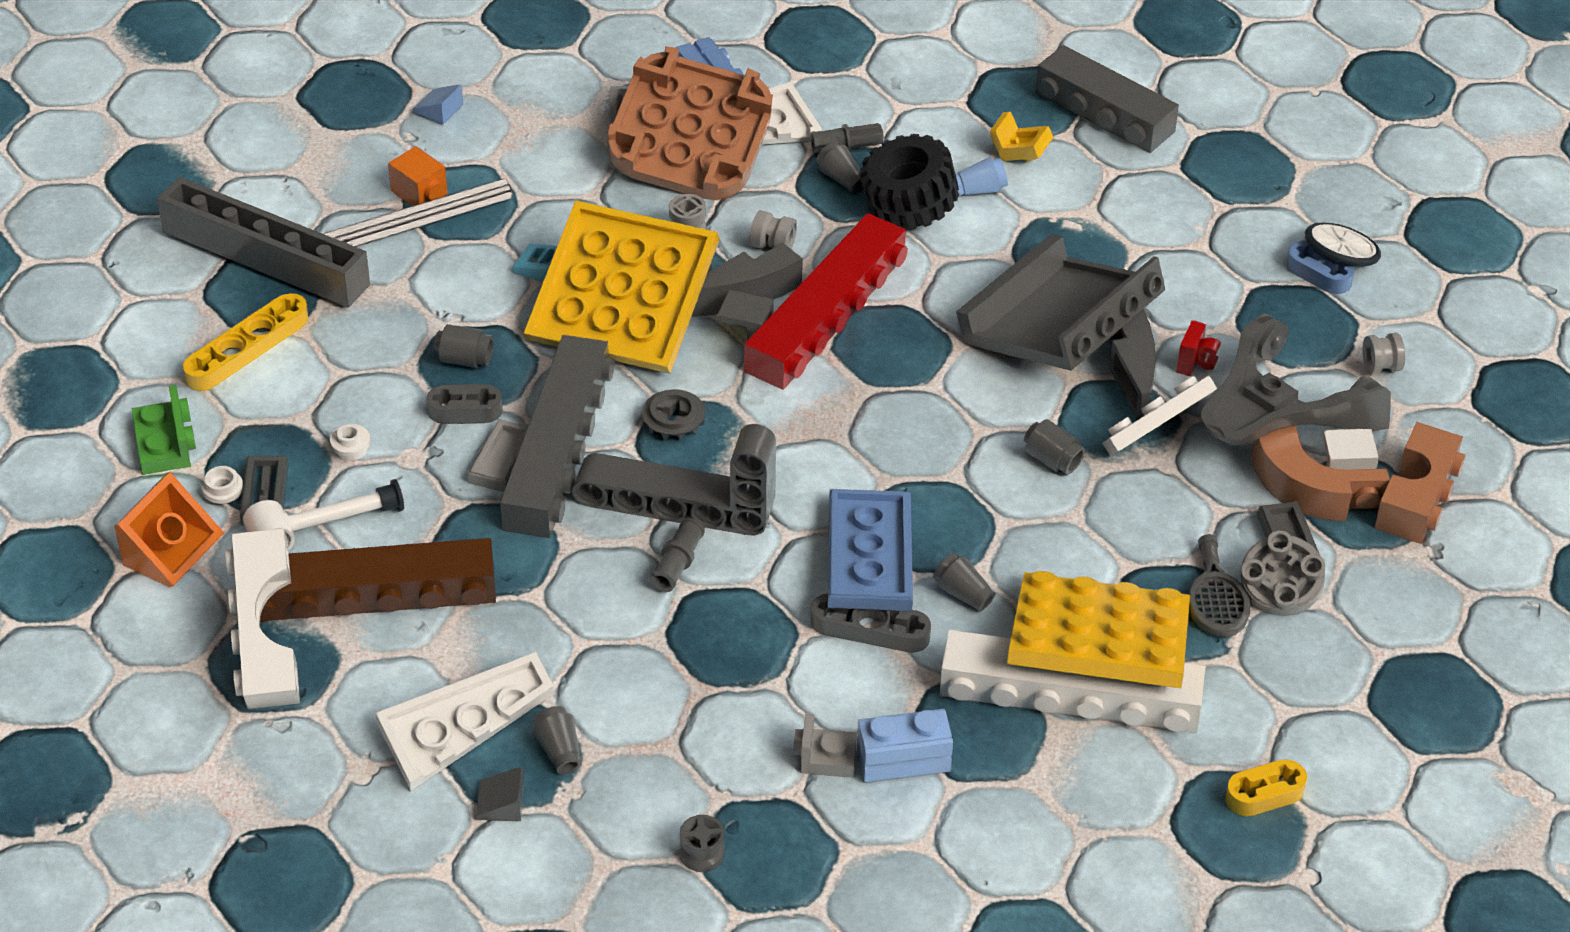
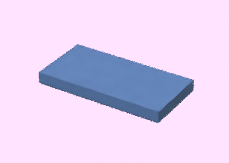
M830 489L828 608L912 611L911 492Z

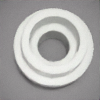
M357 424L342 425L336 428L330 436L332 450L339 458L346 461L362 458L366 454L371 442L368 430Z
M214 467L205 475V479L202 482V492L204 497L210 502L218 504L229 503L237 499L243 492V481L240 475L231 467Z

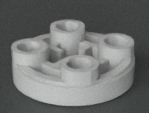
M1278 530L1272 532L1267 538L1254 544L1242 561L1241 584L1246 590L1250 602L1269 614L1289 616L1301 613L1310 608L1319 599L1324 588V559L1311 544L1298 537L1291 536L1285 531Z

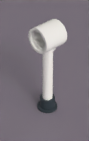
M392 479L389 485L376 488L375 493L289 516L283 511L282 506L278 502L272 500L260 501L246 510L243 516V523L247 532L284 528L289 551L295 542L293 531L379 508L382 512L397 508L398 511H403L404 499L398 481Z

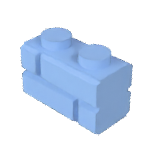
M945 709L858 719L857 755L864 782L951 772L953 739Z

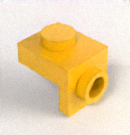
M1003 112L990 130L992 142L996 146L1002 161H1033L1039 159L1054 138L1049 126L1018 128L1012 112Z

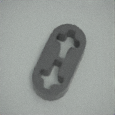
M487 384L440 385L431 389L426 397L429 417L433 421L442 424L490 423L497 420L503 412L501 391L497 387Z

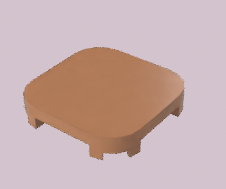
M665 46V52L651 54L645 59L640 56L633 66V76L613 124L610 123L608 153L611 162L621 173L633 179L674 191L694 194L702 199L710 200L732 197L741 191L749 180L770 124L773 94L770 93L769 88L760 79V73L750 68H747L745 75L679 57V48Z

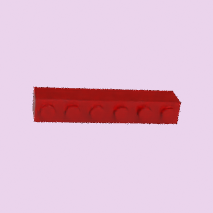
M867 213L744 344V372L782 390L794 378H799L809 361L815 355L818 356L823 352L830 338L835 333H840L844 329L851 315L856 310L860 311L864 307L871 293L876 288L880 289L892 270L904 263L908 253V248L905 246L906 229Z

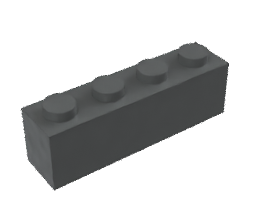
M1062 45L1038 64L1035 93L1149 153L1153 152L1176 131L1179 104L1065 45Z

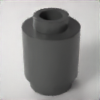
M447 324L443 331L439 330L434 340V353L439 354L440 362L476 369L480 365L488 366L491 362L494 337L486 335L484 330Z
M1045 419L1041 423H1033L1024 436V442L1026 443L1025 452L1056 473L1062 471L1067 475L1071 474L1079 466L1085 455V448L1080 445V440L1049 419Z

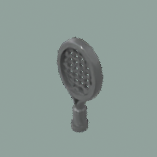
M1206 534L1198 539L1199 550L1202 553L1203 565L1206 567V570L1193 580L1189 588V614L1195 624L1211 636L1222 638L1234 636L1244 629L1249 619L1250 599L1242 584L1219 568L1217 537L1212 534Z

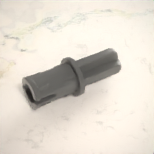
M879 123L848 127L847 124H843L841 128L812 131L810 137L813 139L810 140L813 154L816 155L832 142L846 145L850 152L851 148L878 145L883 142L884 134Z

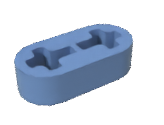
M1304 240L1293 243L1289 248L1287 267L1296 276L1331 294H1342L1349 291L1352 287L1354 267L1352 265L1339 263L1321 255Z

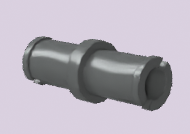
M683 519L673 539L667 541L661 550L662 558L650 576V582L656 589L663 592H671L675 588L682 571L689 568L693 562V551L705 533V528L696 519Z

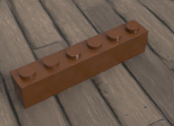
M491 538L289 553L291 583L276 591L267 600L261 612L260 622L496 603Z

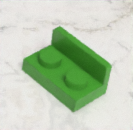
M177 385L168 386L170 402L132 408L143 475L191 467L188 450L196 449L192 425L184 427V422L191 421L187 398L179 399Z

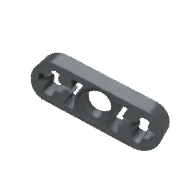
M828 593L816 597L811 604V625L816 632L822 635L909 653L922 651L930 643L931 621L927 615L917 610L828 608ZM828 612H833L831 617H826ZM848 615H852V622H848ZM872 617L881 621L882 624L877 628H866L859 622L864 618ZM890 623L893 624V631L889 630ZM916 629L914 634H909V630Z

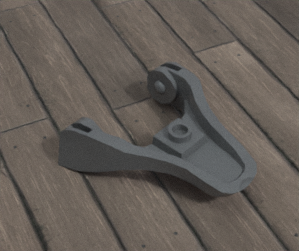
M1263 313L1247 324L1241 332L1236 361L1229 375L1201 411L1203 423L1218 440L1231 446H1247L1266 434L1286 426L1313 424L1340 429H1372V432L1389 429L1391 392L1370 376H1362L1349 390L1337 392L1322 400L1308 403L1298 400V390L1271 373L1263 376L1257 370L1256 363L1273 360L1286 345L1289 333L1287 324L1274 319L1267 313Z

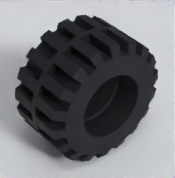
M911 134L906 137L903 135L896 136V139L886 140L881 143L882 146L874 147L869 152L870 156L864 158L862 162L863 167L860 168L861 181L869 210L872 215L901 228L914 230L918 226L923 225L926 227L932 225L931 222L934 220H941L945 217L944 213L951 212L954 208V202L958 201L959 186L951 153L941 140H934L933 136L925 135L920 137L919 134Z

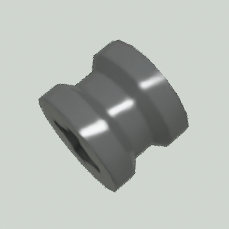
M699 814L684 821L680 827V857L688 869L696 872H708L716 869L724 860L725 830L717 818Z

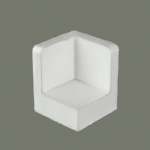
M1372 429L1326 430L1324 432L1323 440L1328 457L1327 467L1344 470L1377 468L1379 457Z

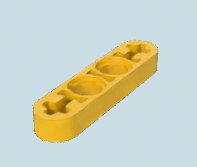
M283 294L191 354L183 363L185 381L188 387L193 390L204 391L217 386L307 324L309 319L306 300L298 294ZM259 328L271 330L265 335L252 334L254 330ZM228 348L241 349L235 355L222 354Z

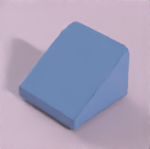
M452 85L433 89L413 108V112L444 124L463 105L462 87L460 85Z

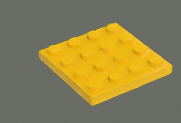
M575 200L524 331L526 339L558 347L562 335L608 341L609 358H614V361L670 374L719 243L718 233Z
M1047 571L1024 572L1007 664L1182 688L1190 595L1181 594L1178 590L1171 588L1159 590L1139 588L1137 585L1128 582H1121L1115 585L1100 583L1090 577L1071 579L1057 577Z

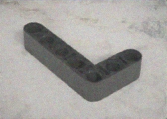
M759 424L744 426L740 431L730 461V476L592 453L584 458L572 493L578 502L592 508L681 523L685 518H693L699 521L704 528L743 535H759L765 531L775 500L776 438L774 433L765 426Z

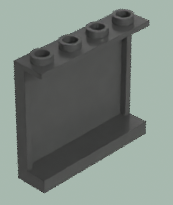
M1050 234L958 309L956 314L964 344L1072 371L1163 293L1165 285L1158 257L1153 256L1136 272L1067 257L1063 237Z

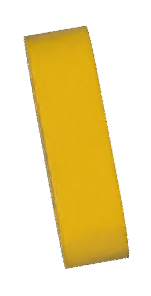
M1284 759L1238 772L1229 779L1225 798L1226 804L1232 812L1246 817L1293 804L1304 795L1307 782L1306 770L1301 764Z

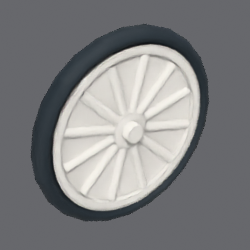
M1321 222L1314 223L1305 230L1307 243L1321 255L1336 262L1352 266H1371L1376 264L1381 258V250L1378 245L1365 234L1350 227Z

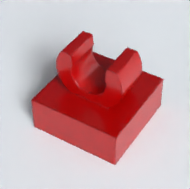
M1191 320L1180 344L1176 373L1191 377L1196 364L1203 369L1214 370L1219 358L1216 354L1221 342L1215 338H1205L1207 324Z

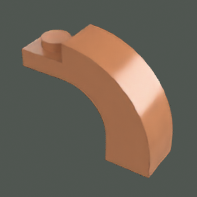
M1286 426L1272 431L1255 440L1252 444L1251 455L1254 468L1264 487L1282 503L1298 501L1303 514L1333 521H1346L1349 509L1379 508L1380 501L1390 481L1387 469H1334L1314 461L1303 450L1296 426Z

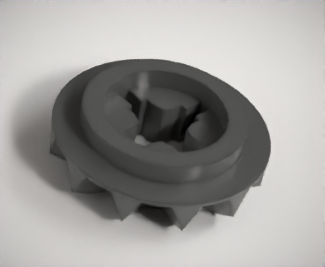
M679 389L660 391L652 395L644 403L642 408L643 424L648 426L651 435L661 433L664 440L672 435L677 436L682 441L685 433L696 435L698 426L704 425L705 406L700 398L688 391ZM679 409L680 416H677L675 420H669L668 417H671Z

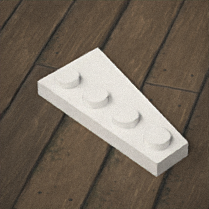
M534 652L376 713V722L411 792L552 696L554 685L537 653Z

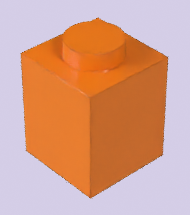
M414 146L388 163L391 191L410 205L421 204L448 194L445 166L417 146Z

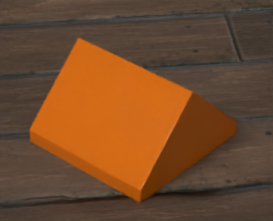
M171 472L166 473L114 526L123 566L169 588L174 586L224 534L222 529Z

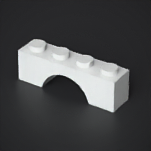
M284 528L232 534L233 549L226 550V566L228 575L235 574L236 589H228L231 615L238 614V629H231L233 654L240 655L241 669L234 670L236 696L243 695L248 709L300 704L297 661L293 649L271 641L260 629V616L267 600L276 591L291 583L288 542Z

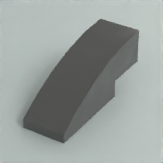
M784 243L779 244L755 259L746 252L740 253L707 272L691 317L719 314L729 290L769 299H776L792 292L802 283L803 258Z
M1144 310L1140 311L1109 339L1112 343L1109 369L1137 420L1145 416L1141 408L1148 405L1151 401L1156 362L1154 337Z

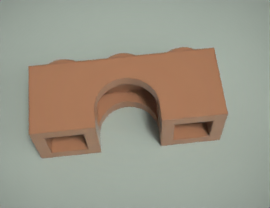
M1416 422L1404 449L1399 476L1392 475L1380 501L1374 529L1422 544L1428 529L1436 530L1443 510L1438 505L1440 502L1448 503L1454 486V481L1450 480L1451 475L1459 477L1465 461L1466 454L1459 453L1463 436Z

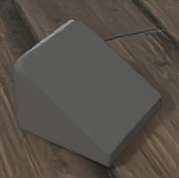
M514 768L480 780L476 820L521 821L525 788L523 768Z

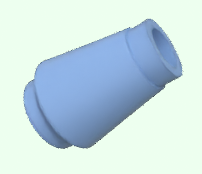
M988 157L956 174L959 196L1000 192V188L1008 186L1007 175L1001 158L992 160L991 157Z

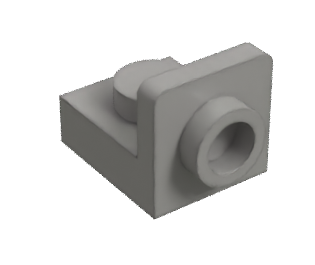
M805 714L804 729H795L793 755L801 756V773L853 778L857 732L814 729V714Z

